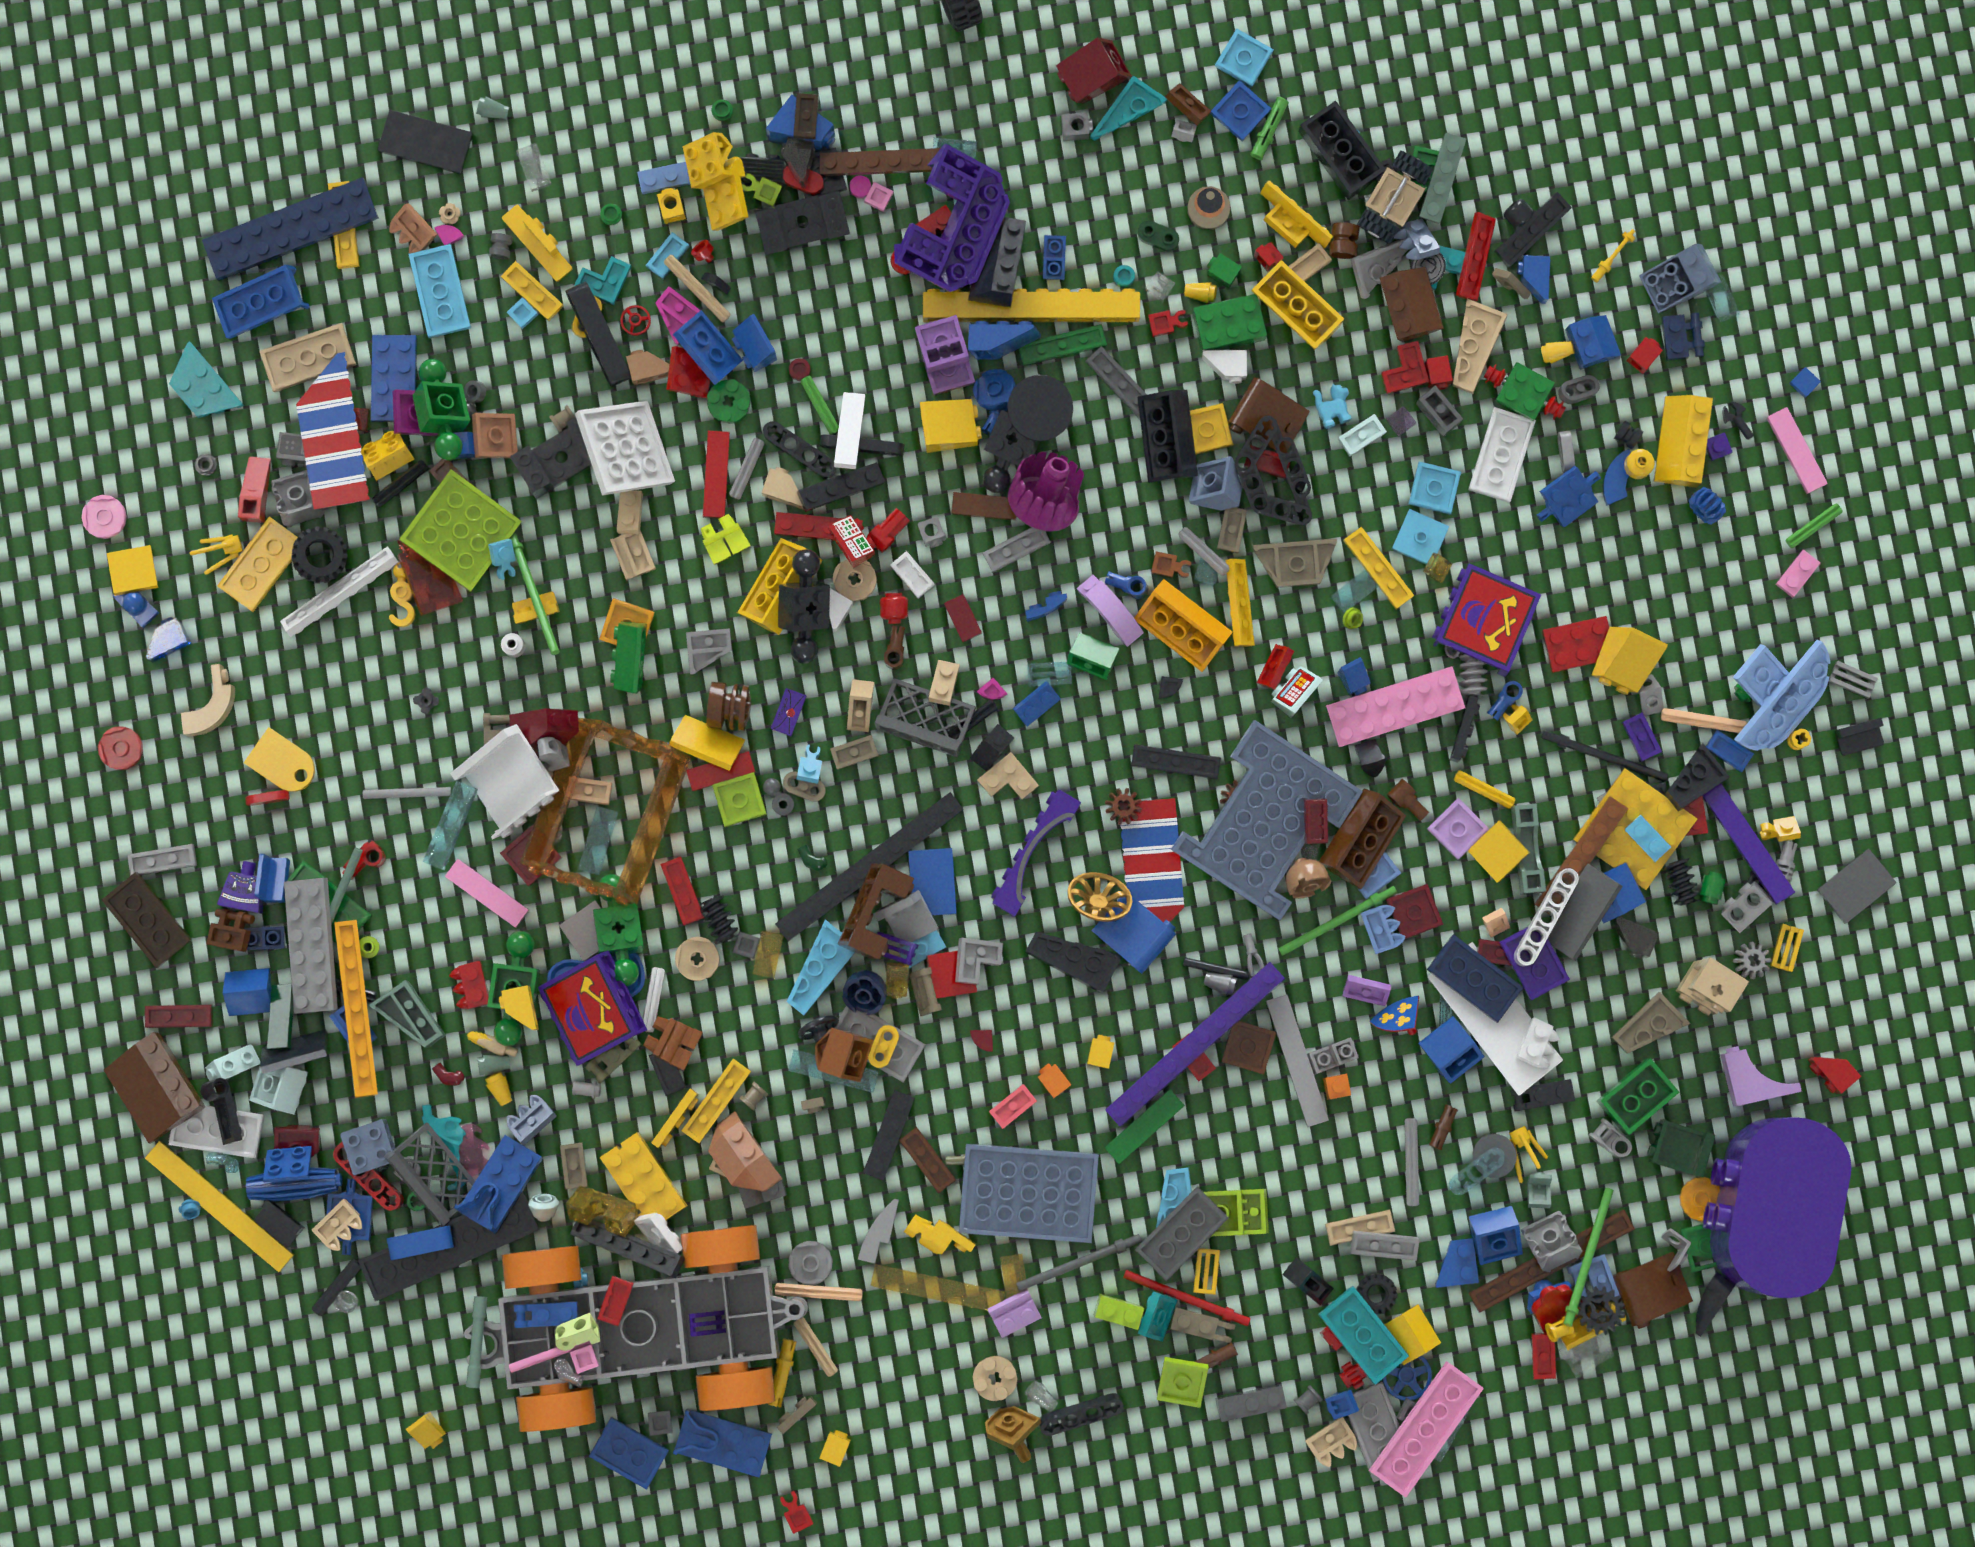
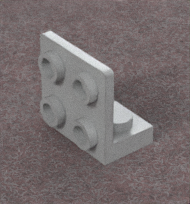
M919 890L906 896V898H900L882 907L874 913L877 921L884 918L888 921L895 937L909 942H913L938 929Z

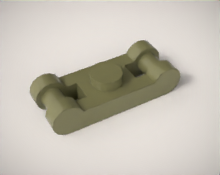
M631 1037L624 1041L629 1046L625 1051L618 1044L596 1056L585 1068L596 1076L595 1079L599 1083H602L642 1044ZM602 1061L608 1066L604 1071L598 1066Z

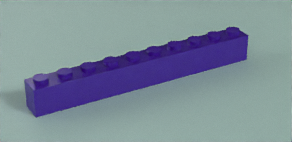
M1269 962L1106 1108L1105 1111L1122 1127L1285 980L1282 974Z

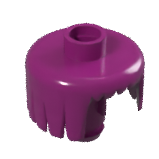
M1039 452L1037 455L1031 454L1028 458L1021 461L1008 491L1009 505L1013 513L1023 523L1032 528L1042 531L1065 529L1077 518L1079 512L1078 495L1084 478V472L1080 468L1077 471L1078 465L1075 462L1070 461L1068 464L1066 456L1061 455L1057 457V453L1051 452L1046 459L1047 452Z

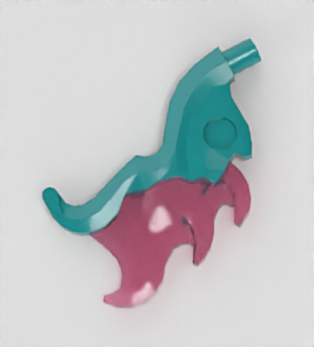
M431 1104L422 1105L423 1123L427 1122L471 1177L480 1174L488 1162L481 1151L483 1148L490 1150L486 1142L474 1136L475 1131L481 1133L482 1129L476 1124L460 1126L459 1123L462 1119L457 1117L436 1118L432 1115ZM452 1165L458 1178L459 1169L457 1168V1166ZM457 1181L454 1184L448 1185L447 1189L456 1190ZM461 1182V1187H463L466 1182Z

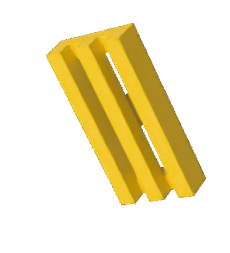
M1781 924L1770 963L1771 967L1793 972L1804 932L1803 929ZM1788 930L1789 934L1782 955L1781 963L1778 964L1777 960L1779 957L1785 931ZM1794 933H1797L1792 953L1790 956L1788 966H1785L1790 946L1792 943Z
M1204 1248L1197 1250L1194 1293L1216 1295L1220 1250ZM1202 1253H1206L1203 1287L1202 1289H1200L1199 1278ZM1210 1254H1215L1211 1290L1207 1289Z

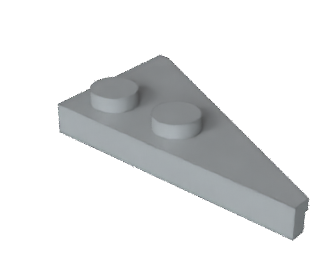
M1396 240L1351 259L1362 299L1368 298L1371 290L1377 284H1381L1380 278L1391 273L1399 264L1401 257L1407 251L1399 247L1404 240Z

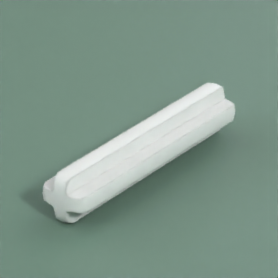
M653 967L651 971L643 1021L647 1028L645 1032H654L652 1026L657 1017L665 970L662 968Z

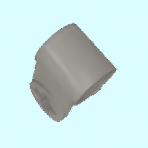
M1604 1118L1601 1119V1124L1598 1128L1589 1134L1593 1141L1615 1157H1625L1632 1150L1631 1142ZM1618 1141L1623 1142L1626 1146L1623 1154L1615 1150V1145Z

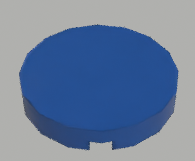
M1002 369L988 370L982 374L979 380L977 378L974 383L973 393L975 400L981 407L987 410L1004 408L1007 406L1009 396L1016 383L1014 378Z

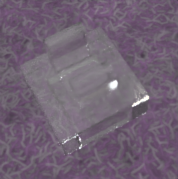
M1157 271L1145 290L1163 302L1175 286V282Z

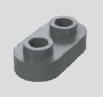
M1585 375L1564 382L1558 390V395L1564 403L1574 404L1594 397L1600 389V384L1595 377Z

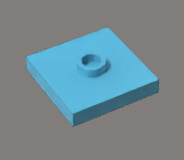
M1236 29L1217 60L1215 67L1252 88L1274 49Z
M1419 461L1408 504L1451 514L1461 472Z
M1409 509L1392 550L1432 566L1449 526Z

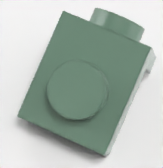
M1543 1172L1529 1175L1527 1181L1528 1208L1551 1207L1550 1184L1552 1175Z

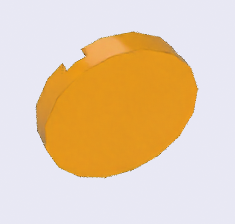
M1697 1177L1688 1181L1683 1186L1679 1196L1680 1206L1684 1213L1691 1219L1703 1221L1707 1202H1717L1720 1186L1712 1185L1711 1179L1706 1177Z

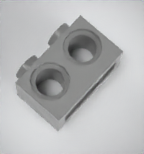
M1756 881L1751 885L1746 883L1738 891L1740 893L1735 899L1731 897L1722 905L1724 909L1721 915L1739 933L1773 903L1771 897ZM1755 893L1760 897V901L1752 903L1748 900V895ZM1740 908L1744 915L1737 918L1733 916L1732 910Z

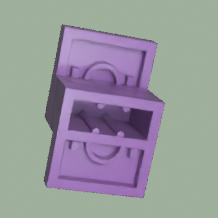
M957 315L915 327L921 355L934 396L975 383L969 363V354Z

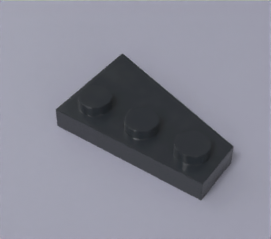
M1702 743L1665 795L1679 812L1725 782L1729 775Z

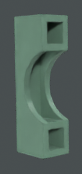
M1449 133L1444 134L1418 218L1437 224L1441 222L1466 138Z
M1537 804L1516 805L1511 808L1513 833L1530 852L1517 865L1520 895L1543 893L1546 891L1544 869L1540 861L1538 848L1539 822Z

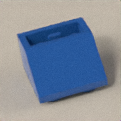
M1454 1016L1418 1043L1438 1072L1450 1084L1485 1057Z

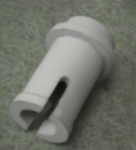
M597 1081L593 1083L573 1082V1095L592 1096V1099L600 1097L601 1084H597Z

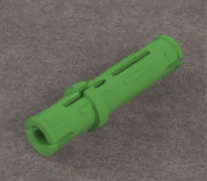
M1282 97L1276 98L1262 131L1257 134L1258 139L1250 153L1253 158L1263 160L1269 144L1273 143V135L1289 104L1286 99ZM1276 112H1278L1273 125H1271ZM1269 132L1264 144L1261 145L1266 133Z

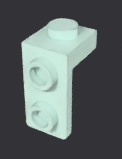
M250 1044L213 1060L205 1067L206 1075L209 1081L217 1078H224L227 1081L229 1078L259 1065L260 1060Z

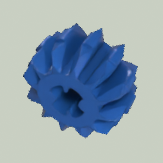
M1706 487L1697 490L1689 499V506L1693 513L1702 519L1704 523L1712 525L1720 520L1726 512L1725 504L1721 501L1722 499L1717 496V493Z

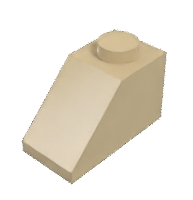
M776 467L775 470L770 468L761 492L762 496L804 510L797 494L798 489L788 471L780 467Z
M852 680L847 730L869 732L874 682Z

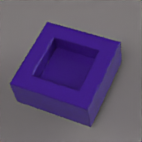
M1725 432L1707 439L1706 450L1711 461L1733 453Z

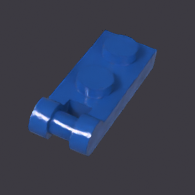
M578 1302L514 1305V1312H516L514 1328L559 1326L578 1318ZM525 1311H532V1320H525Z

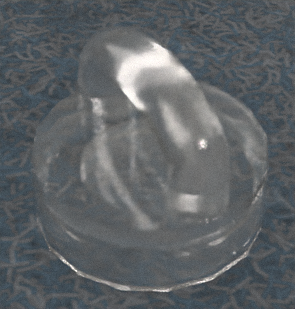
M346 1290L339 1292L334 1301V1307L344 1313L353 1312L358 1305L357 1296Z

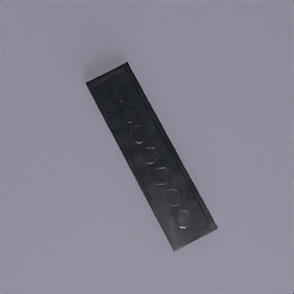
M524 1191L520 1194L496 1234L465 1215H461L444 1225H450L454 1244L453 1248L396 1260L390 1259L389 1249L386 1248L358 1260L375 1302L540 1230L529 1208ZM440 1224V1225H438V1226H436V1227H434V1228H439V1227H444V1226Z

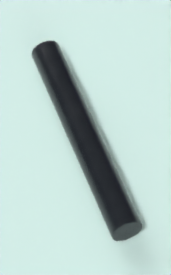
M1186 957L1183 962V966L1217 974L1233 975L1235 978L1248 980L1249 971Z

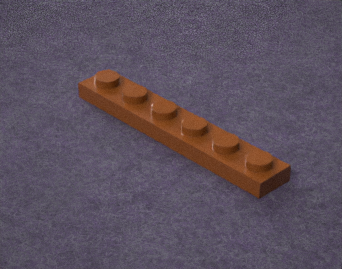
M1611 796L1607 798L1546 886V891L1541 893L1534 905L1540 907L1556 875L1560 871L1570 868L1575 870L1578 876L1581 875L1587 863L1590 864L1628 810L1626 806ZM1563 874V883L1566 885L1572 883L1570 874ZM1556 892L1552 894V901L1555 904H1560L1562 901L1561 895Z

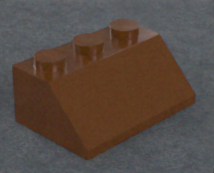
M1426 267L1402 270L1380 278L1397 340L1406 342L1444 329Z

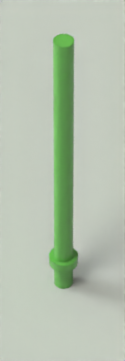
M513 533L509 539L512 540L515 557L551 655H557L560 651L525 559L523 544L519 542L517 534Z
M1605 1188L1573 1294L1569 1306H1566L1565 1309L1567 1313L1563 1324L1572 1327L1575 1315L1579 1313L1577 1308L1614 1191L1610 1188Z

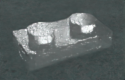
M537 143L516 150L532 192L552 185Z

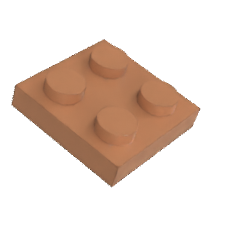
M472 414L475 458H510L511 455L518 452L515 414Z

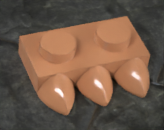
M409 203L404 204L391 220L389 227L390 233H395L402 229L399 236L400 244L411 241L409 254L425 250L437 236V233Z

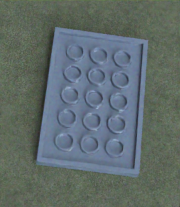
M966 1144L959 1233L1092 1243L1099 1154Z

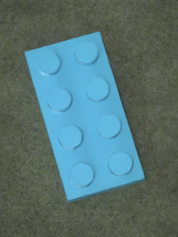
M448 244L409 254L428 337L434 338L471 329L452 245Z

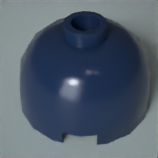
M861 970L853 973L846 980L842 999L853 1012L860 1011L867 1013L866 1015L877 1013L883 1007L887 997V986L882 977L876 972Z

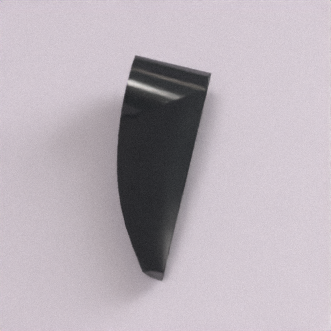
M1718 1272L1715 1273L1707 1285L1698 1306L1696 1334L1700 1337L1736 1285Z

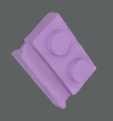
M1027 1289L988 1308L989 1314L1002 1338L1041 1319V1315Z

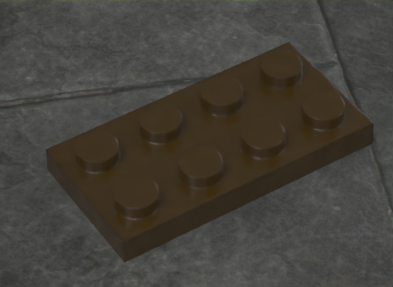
M138 872L133 873L102 899V902L156 968H159L192 941Z

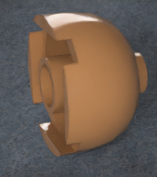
M1307 858L1296 860L1294 865L1288 870L1285 880L1289 895H1292L1295 899L1311 897L1315 895V890L1320 888L1321 891H1324L1331 884L1330 876L1324 865L1319 861L1307 860Z

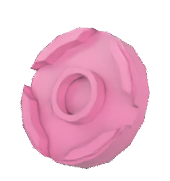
M100 495L93 497L83 508V526L90 534L97 538L108 539L115 537L126 524L127 515L125 508L120 501L112 496Z

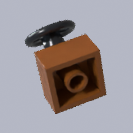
M833 1015L817 1018L805 1024L798 1031V1037L801 1040L814 1039L816 1044L815 1059L819 1071L842 1079L861 1082L874 1040L852 1032L835 1029L839 1019Z

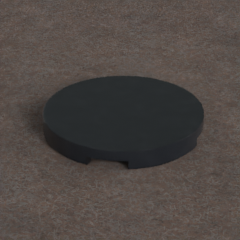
M1034 375L1022 380L1012 390L1007 403L1008 416L1013 428L1023 437L1033 441H1046L1057 437L1068 427L1073 415V401L1068 389L1059 380L1047 375Z

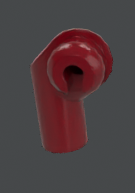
M441 1062L432 1068L444 1085L457 1086L465 1079L461 1071H456L455 1073L447 1072Z

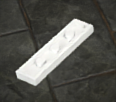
M843 393L834 467L856 469L865 394Z

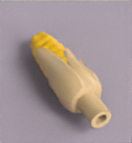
M474 1031L469 1032L467 1035L468 1040H471L472 1043L496 1055L504 1056L507 1054L516 1057L518 1053L517 1048L499 1044L494 1036Z

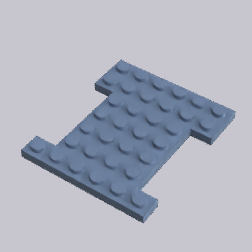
M1253 720L1230 756L1248 768L1203 840L1199 842L1182 831L1171 850L1281 921L1292 902L1274 890L1305 843L1304 799H1327L1328 822L1340 828L1363 791L1267 727Z

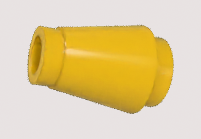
M1212 282L1186 283L1185 297L1208 304L1215 302L1217 285H1212Z
M1572 341L1546 343L1545 346H1541L1545 363L1550 362L1553 364L1571 354H1575Z
M500 1071L485 1079L487 1082L486 1087L499 1102L500 1106L512 1101L506 1075L503 1076Z

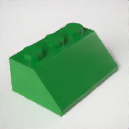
M621 621L618 623V626H615L614 639L617 640V648H613L612 661H615V670H611L610 683H614L613 689L636 694L642 689L647 624Z

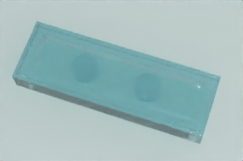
M596 807L578 870L600 876L618 812Z

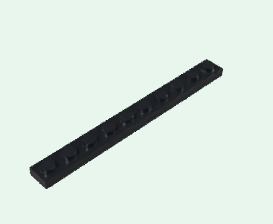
M948 793L775 923V925L789 942L861 888L871 864L890 866L964 809L952 793Z

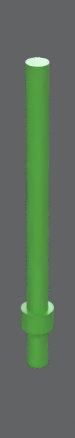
M1392 886L1379 894L1376 892L1363 903L1278 948L1280 954L1283 956L1362 912L1382 905L1383 901L1398 894L1397 890Z

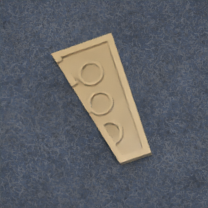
M1467 299L1453 387L1474 394L1506 321V313Z

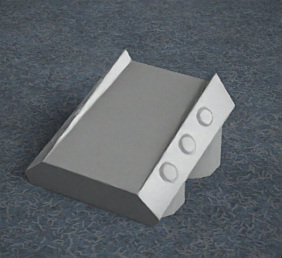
M307 470L271 481L272 491L277 502L276 508L281 516L283 525L292 527L301 522L321 518L325 513L324 508L315 510L313 508Z
M1557 1211L1521 1229L1542 1271L1551 1272L1552 1269L1574 1258L1578 1259L1582 1253L1576 1235L1570 1230L1561 1211Z

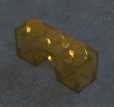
M579 1186L565 1203L569 1219L588 1225L592 1219L602 1215L606 1231L624 1237L635 1225L634 1220L639 1217L635 1203Z

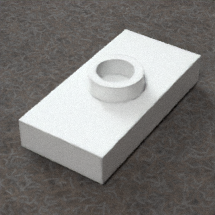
M907 551L890 564V567L918 599L935 585Z

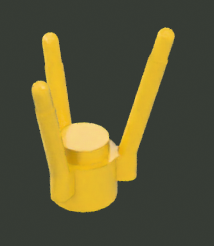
M238 535L201 539V544L221 542V544L191 551L190 555L223 548L225 554H230L205 570L204 574L207 575L230 560L239 557L238 553L242 552L243 548Z
M1523 1126L1509 1133L1511 1137L1509 1140L1514 1144L1515 1149L1516 1145L1518 1148L1525 1146L1536 1168L1540 1169L1541 1166L1529 1143L1535 1146L1544 1159H1548V1156L1532 1136L1531 1131H1527L1526 1127ZM1517 1154L1515 1168L1518 1181L1522 1183V1172Z

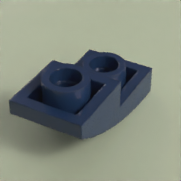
M284 926L244 928L251 931L247 951L285 949Z

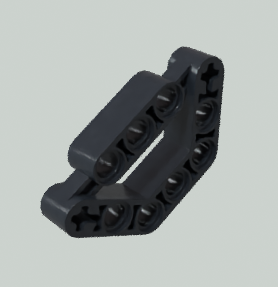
M1265 415L1258 421L1236 456L1235 467L1254 512L1294 524L1306 525L1312 519V512L1306 496L1311 491V484L1294 441L1290 437L1282 436L1278 423L1273 416ZM1270 419L1274 428L1266 431L1265 435L1269 437L1265 440L1262 435L1256 434V431L1262 432L1264 429L1262 422H1268ZM1259 438L1262 440L1263 445L1259 450H1253L1250 447L1252 439ZM1271 439L1296 502L1268 495L1256 463ZM1285 440L1289 441L1292 445L1291 450L1287 453L1281 452L1279 449L1280 443ZM1246 456L1251 460V464L1248 468L1243 469L1239 466L1238 461L1241 457ZM1296 461L1299 463L1300 467L1296 473H1290L1287 470L1289 462ZM1255 477L1258 479L1259 484L1255 489L1247 487L1246 481L1248 478ZM1300 481L1305 482L1307 490L1304 493L1296 492V483ZM1259 497L1264 498L1267 502L1266 506L1263 509H1257L1254 506L1255 499ZM1279 503L1286 504L1288 508L1287 512L1283 515L1275 512V507ZM1291 505L1296 506L1294 508L1296 512H1301L1302 509H1305L1308 517L1300 521L1298 515L1292 514V518H1288L1291 513Z

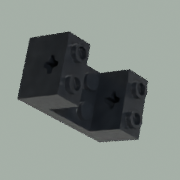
M839 190L755 210L766 255L787 250L789 247L850 234ZM800 215L808 218V224L804 228L798 227L795 222L796 218Z
M576 417L566 422L569 428L531 450L528 445L510 456L536 499L592 466ZM565 452L568 454V459L565 463H558L556 461L558 453Z

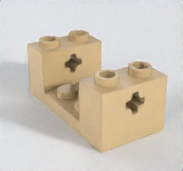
M1710 957L1692 963L1676 992L1680 994V999L1689 1004L1691 1002L1699 1006L1698 1010L1709 1016L1710 1013L1714 1015L1718 1014V1012L1722 1014L1723 1011L1731 1012L1749 981Z

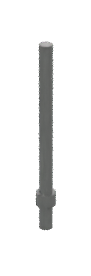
M1137 1234L1125 1240L1121 1238L1114 1241V1244L1020 1281L1016 1283L1018 1291L1114 1253H1123L1127 1251V1248L1141 1243V1237Z

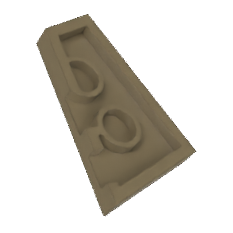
M1658 992L1611 1038L1627 1054L1689 1025L1690 1022L1661 992Z

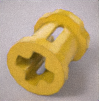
M1805 729L1793 731L1787 738V744L1793 750H1801L1811 742V736ZM1799 735L1801 736L1800 739L1803 741L1800 744H1798V740L1795 738Z
M1565 1316L1558 1322L1545 1324V1330L1552 1342H1557L1558 1338L1567 1334L1571 1336L1575 1333L1573 1324L1572 1327L1563 1324Z

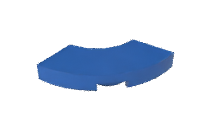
M1630 449L1619 454L1606 471L1603 480V497L1606 506L1627 497L1626 483L1629 475L1624 469V462L1631 453Z

